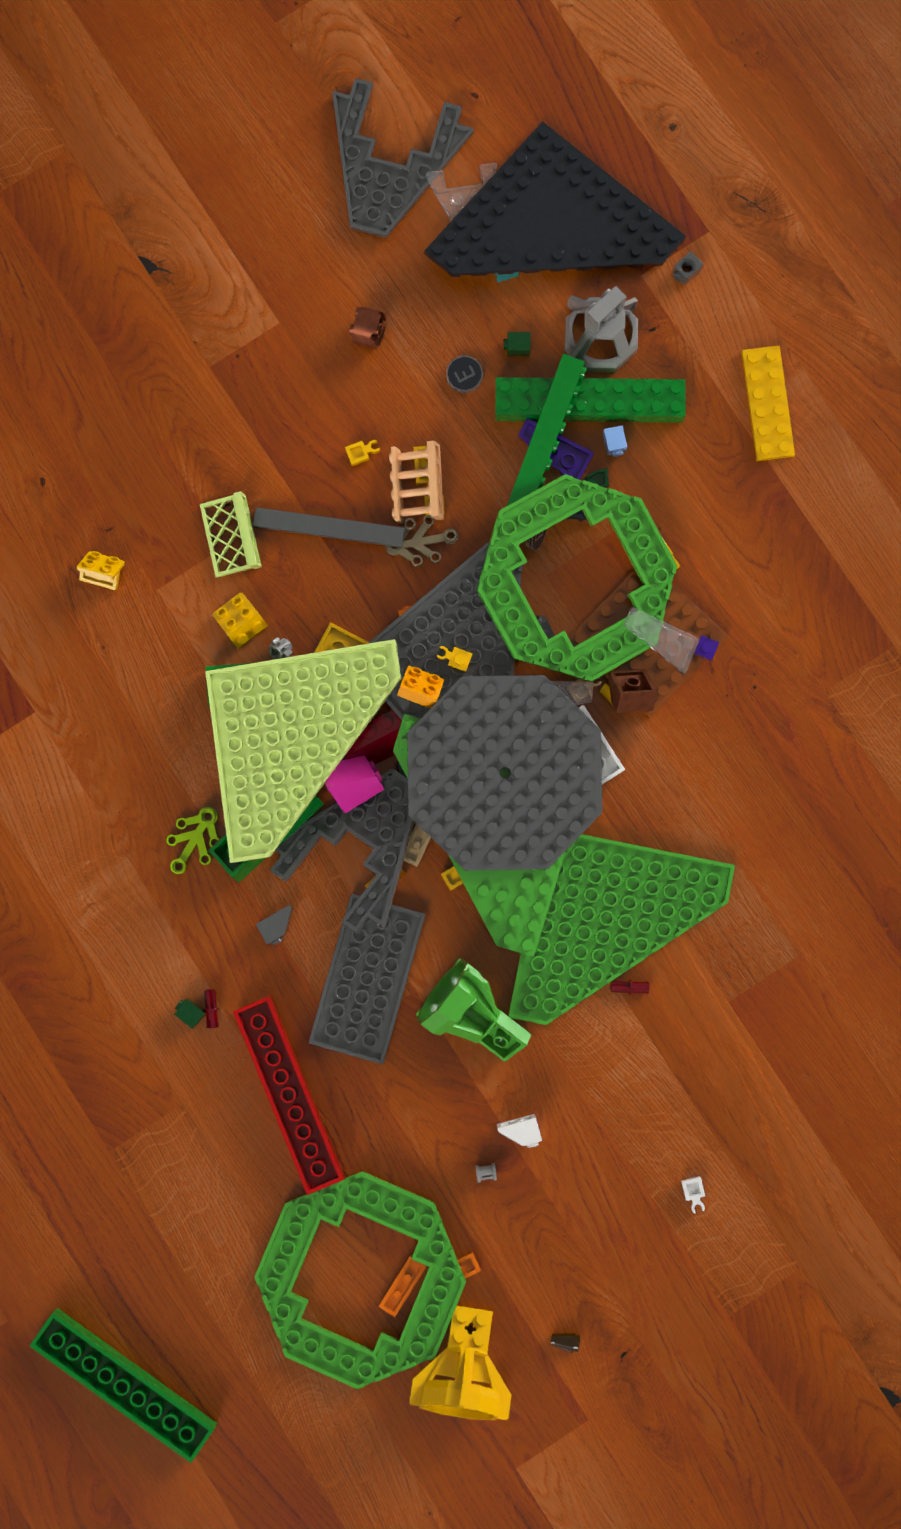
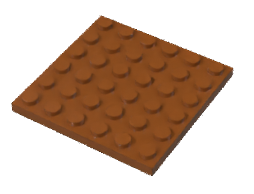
M635 569L569 637L573 647L636 612L627 595L643 586ZM673 584L669 600L666 603L662 626L659 629L657 644L611 670H646L657 690L653 711L643 712L649 719L706 660L693 654L700 636L702 635L719 642L718 647L728 637ZM607 672L603 676L609 680V672Z

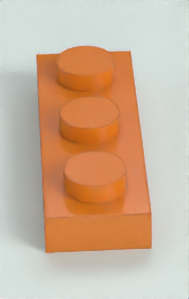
M412 1255L408 1257L378 1306L393 1317L397 1315L427 1267L412 1260Z

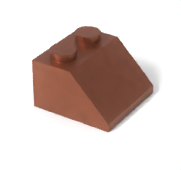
M645 669L609 671L611 702L617 713L653 711L657 690Z

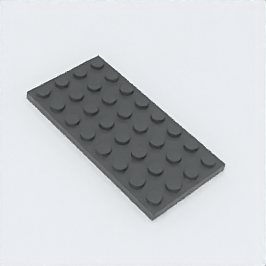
M351 893L345 916L359 899L360 895ZM391 905L384 928L369 919L359 934L342 923L309 1038V1044L379 1064L384 1063L426 914Z

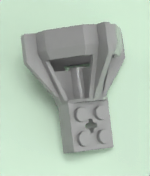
M617 286L612 290L607 289L601 297H587L583 300L571 295L568 298L567 306L572 312L565 320L564 351L569 356L585 361L584 367L587 368L586 372L615 373L637 352L638 318L632 311L636 308L638 300L634 297L626 301L627 297ZM578 313H585L584 327L586 329L576 344L572 334L573 322ZM625 316L633 328L632 339L629 345L624 332ZM595 339L613 340L618 356L600 360L591 358L586 353Z

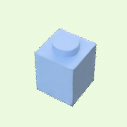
M623 425L604 429L602 435L607 456L618 457L623 455V452L627 450Z

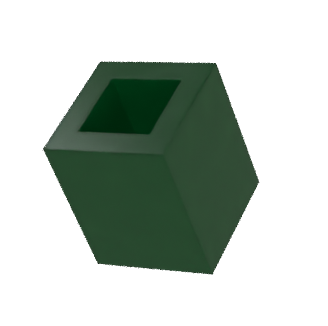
M530 332L507 333V339L503 341V348L507 350V356H530Z
M189 998L185 999V1001L181 999L174 1008L177 1010L174 1015L192 1029L198 1025L206 1014L201 1007Z

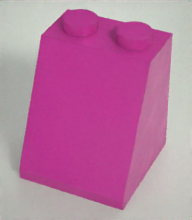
M365 756L341 760L325 782L328 790L344 813L384 790L381 784L384 780L377 771L376 765L372 760L369 762Z

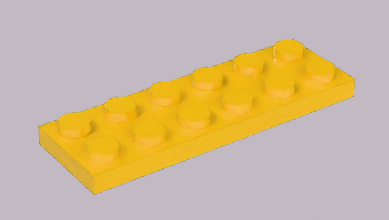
M780 345L742 350L756 461L794 457L795 451Z

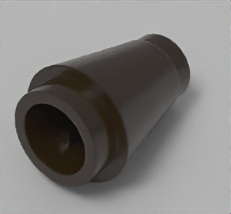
M552 1333L551 1346L571 1353L579 1351V1335H576V1333Z

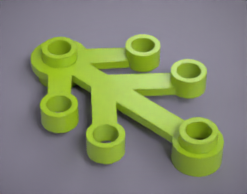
M205 807L200 810L197 816L186 819L179 818L176 821L177 828L181 830L186 829L188 825L197 823L199 825L196 830L179 835H169L166 838L169 846H176L179 842L189 840L179 859H174L170 864L173 873L182 874L186 871V861L196 844L200 853V863L202 865H209L212 858L207 852L203 832L207 827L210 836V847L213 846L212 841L214 839L220 840L217 837L214 825L218 819L215 809ZM207 813L212 815L210 820L205 819ZM181 820L185 821L184 827L179 826ZM171 837H175L176 839L174 844H170L169 839ZM204 856H208L209 861L207 863H203L202 858ZM178 863H181L183 866L181 870L176 869Z

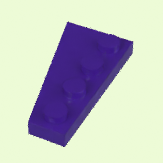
M527 418L518 436L529 445L537 423ZM558 434L556 439L559 441L555 453L551 452L550 459H552L551 466L561 475L567 474L580 480L594 452Z

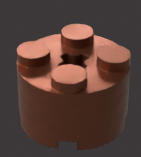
M358 306L355 311V323L351 324L349 335H353L352 342L357 345L377 349L376 346H380L386 329L383 326V320L387 321L386 312Z

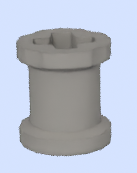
M495 1163L481 1167L475 1165L478 1183H481V1180H497Z

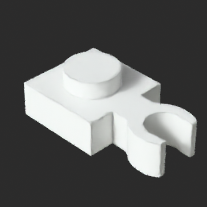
M697 1176L681 1180L685 1200H692V1212L696 1213L694 1208L698 1204L701 1205V1209L704 1211V1204L700 1201L701 1197H705L701 1177Z

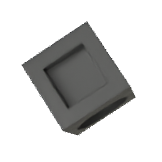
M690 251L674 265L672 273L678 282L686 285L701 272L704 264ZM688 267L691 271L685 272L682 268Z

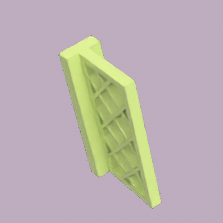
M241 491L233 493L234 495L200 504L214 572L217 578L262 567L247 498ZM233 501L234 508L231 513L223 510L226 502ZM214 506L218 509L213 518L207 516L206 508ZM221 511L229 515L224 525L216 521ZM232 518L238 522L234 532L227 528ZM214 522L222 527L217 536L211 534L210 530ZM225 529L233 533L228 543L220 539ZM236 536L242 540L238 550L231 546ZM218 541L226 545L221 554L216 553L214 548ZM229 547L237 552L232 561L224 557ZM241 554L245 556L247 565L239 567L234 563ZM224 559L230 564L225 571L220 572L218 565Z

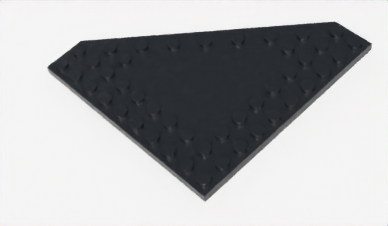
M542 121L424 250V254L452 277H460L461 275L485 276L492 273L503 275L513 274V272L539 273L550 270V272L566 271V269L592 270V268L600 267L612 269L618 268V266H629V268L644 267V265L662 266L683 243L686 236Z

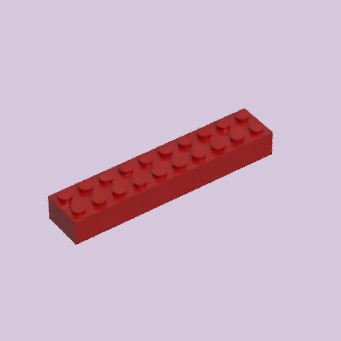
M272 996L233 1011L306 1194L309 1195L344 1180L345 1175Z

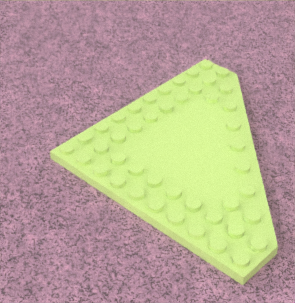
M395 639L205 671L230 863L269 858L401 680Z

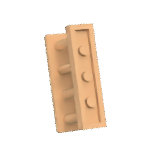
M434 440L427 441V448L425 450L401 453L395 446L391 447L389 461L392 464L390 479L393 483V490H391V498L394 501V508L392 509L393 519L399 524H404V516L428 513L436 520L444 519L440 445ZM418 458L428 459V466L425 469L402 472L401 461ZM423 476L429 478V485L427 487L403 490L402 479ZM422 495L430 496V504L428 506L404 509L403 498Z

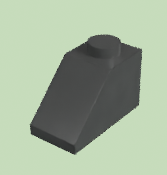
M291 905L256 924L267 945L272 943L274 946L283 941L282 937L286 935L293 911Z

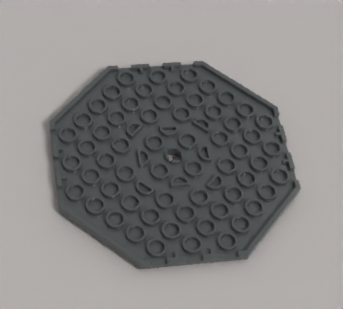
M545 675L462 676L407 732L408 816L464 870L549 869L602 814L601 729ZM502 767L509 768L510 776L508 778L500 776L499 771Z

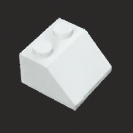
M534 1114L497 1124L499 1133L522 1146L527 1145V1148L538 1146V1142L542 1141Z

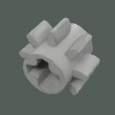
M277 637L268 646L270 648V656L273 659L287 658L293 653L291 651V643L285 638L280 640Z

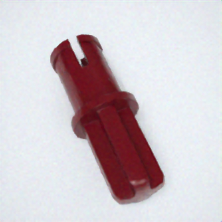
M630 979L629 981H611L610 990L611 992L629 993V995L632 993L649 994V982H633Z
M207 989L204 991L205 1009H203L206 1013V1028H218L217 1010H219V1007H217L216 991L215 989Z

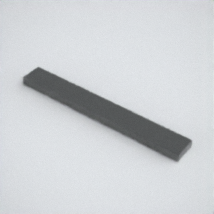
M256 507L253 527L400 548L403 546L405 528L258 507Z

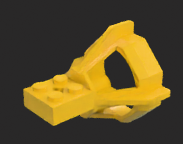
M456 1306L451 1318L448 1346L413 1378L410 1405L420 1406L421 1409L441 1415L472 1420H507L509 1418L511 1393L487 1353L493 1311ZM472 1325L475 1329L471 1335L468 1334V1330H465V1327ZM435 1375L455 1378V1381L433 1379ZM471 1381L489 1383L491 1389L481 1385L471 1384Z

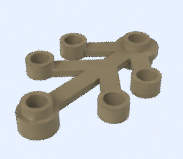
M426 515L411 540H403L402 548L393 549L391 546L385 547L388 554L392 556L401 555L409 560L414 567L422 565V557L420 555H413L406 548L413 547L428 557L433 564H438L441 561V554L437 551L433 552L424 545L439 542L454 545L458 541V533L454 529H447L444 534L423 537L429 527L434 525V518L431 515ZM408 518L404 522V539L416 527V522L412 518ZM431 518L432 523L427 524L425 520ZM409 521L414 523L412 527H408L406 524ZM453 533L454 538L449 539L447 535ZM438 555L439 559L437 561H434L432 559V556ZM415 558H419L420 563L415 564L413 560Z

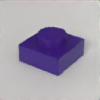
M701 635L693 654L712 661L719 642Z

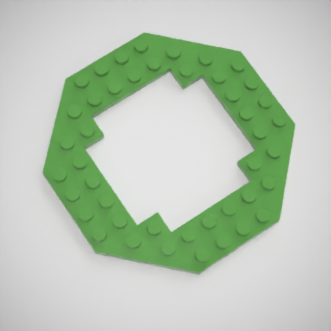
M565 474L498 511L476 591L513 659L591 682L657 644L659 629L662 626L667 600H669L677 565L641 498L623 494V492L610 488L607 489L598 486V484L585 480L582 481ZM582 510L590 526L608 518L643 586L627 594L636 612L573 647L565 630L549 639L547 638L511 571L527 563L519 544Z
M364 1171L344 1178L342 1181L309 1195L305 1194L286 1202L254 1277L260 1288L262 1299L272 1319L274 1330L280 1340L285 1357L355 1389L365 1387V1385L377 1382L392 1374L435 1358L466 1284L465 1277L435 1202ZM347 1209L419 1240L411 1259L429 1267L400 1340L381 1332L374 1350L302 1319L309 1299L291 1292L320 1221L323 1220L339 1227Z

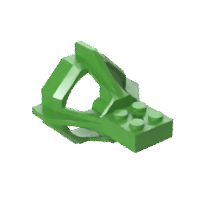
M460 958L444 974L427 996L423 1006L416 1013V1019L433 1034L442 1035L447 1032L471 1040L474 1043L479 1042L504 1062L527 1046L532 1035L496 1007L488 981L474 967Z

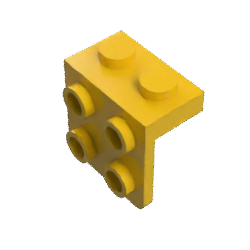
M243 593L237 594L212 614L237 649L268 626Z

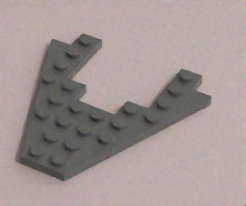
M355 78L350 95L336 91L332 93L350 228L387 238L473 135L474 128L458 124L462 106L444 102L429 153L411 149L406 166L374 158L372 153L376 140L359 135L373 83Z
M393 768L381 775L384 780L381 782L384 790L362 804L344 813L339 804L335 803L304 822L276 848L275 851L281 856L270 869L273 874L287 882L321 837L336 847L345 834L349 832L374 849L363 863V866L376 874V876L341 921L357 934H359L369 919L382 928L386 926L414 826V821L408 816V779Z

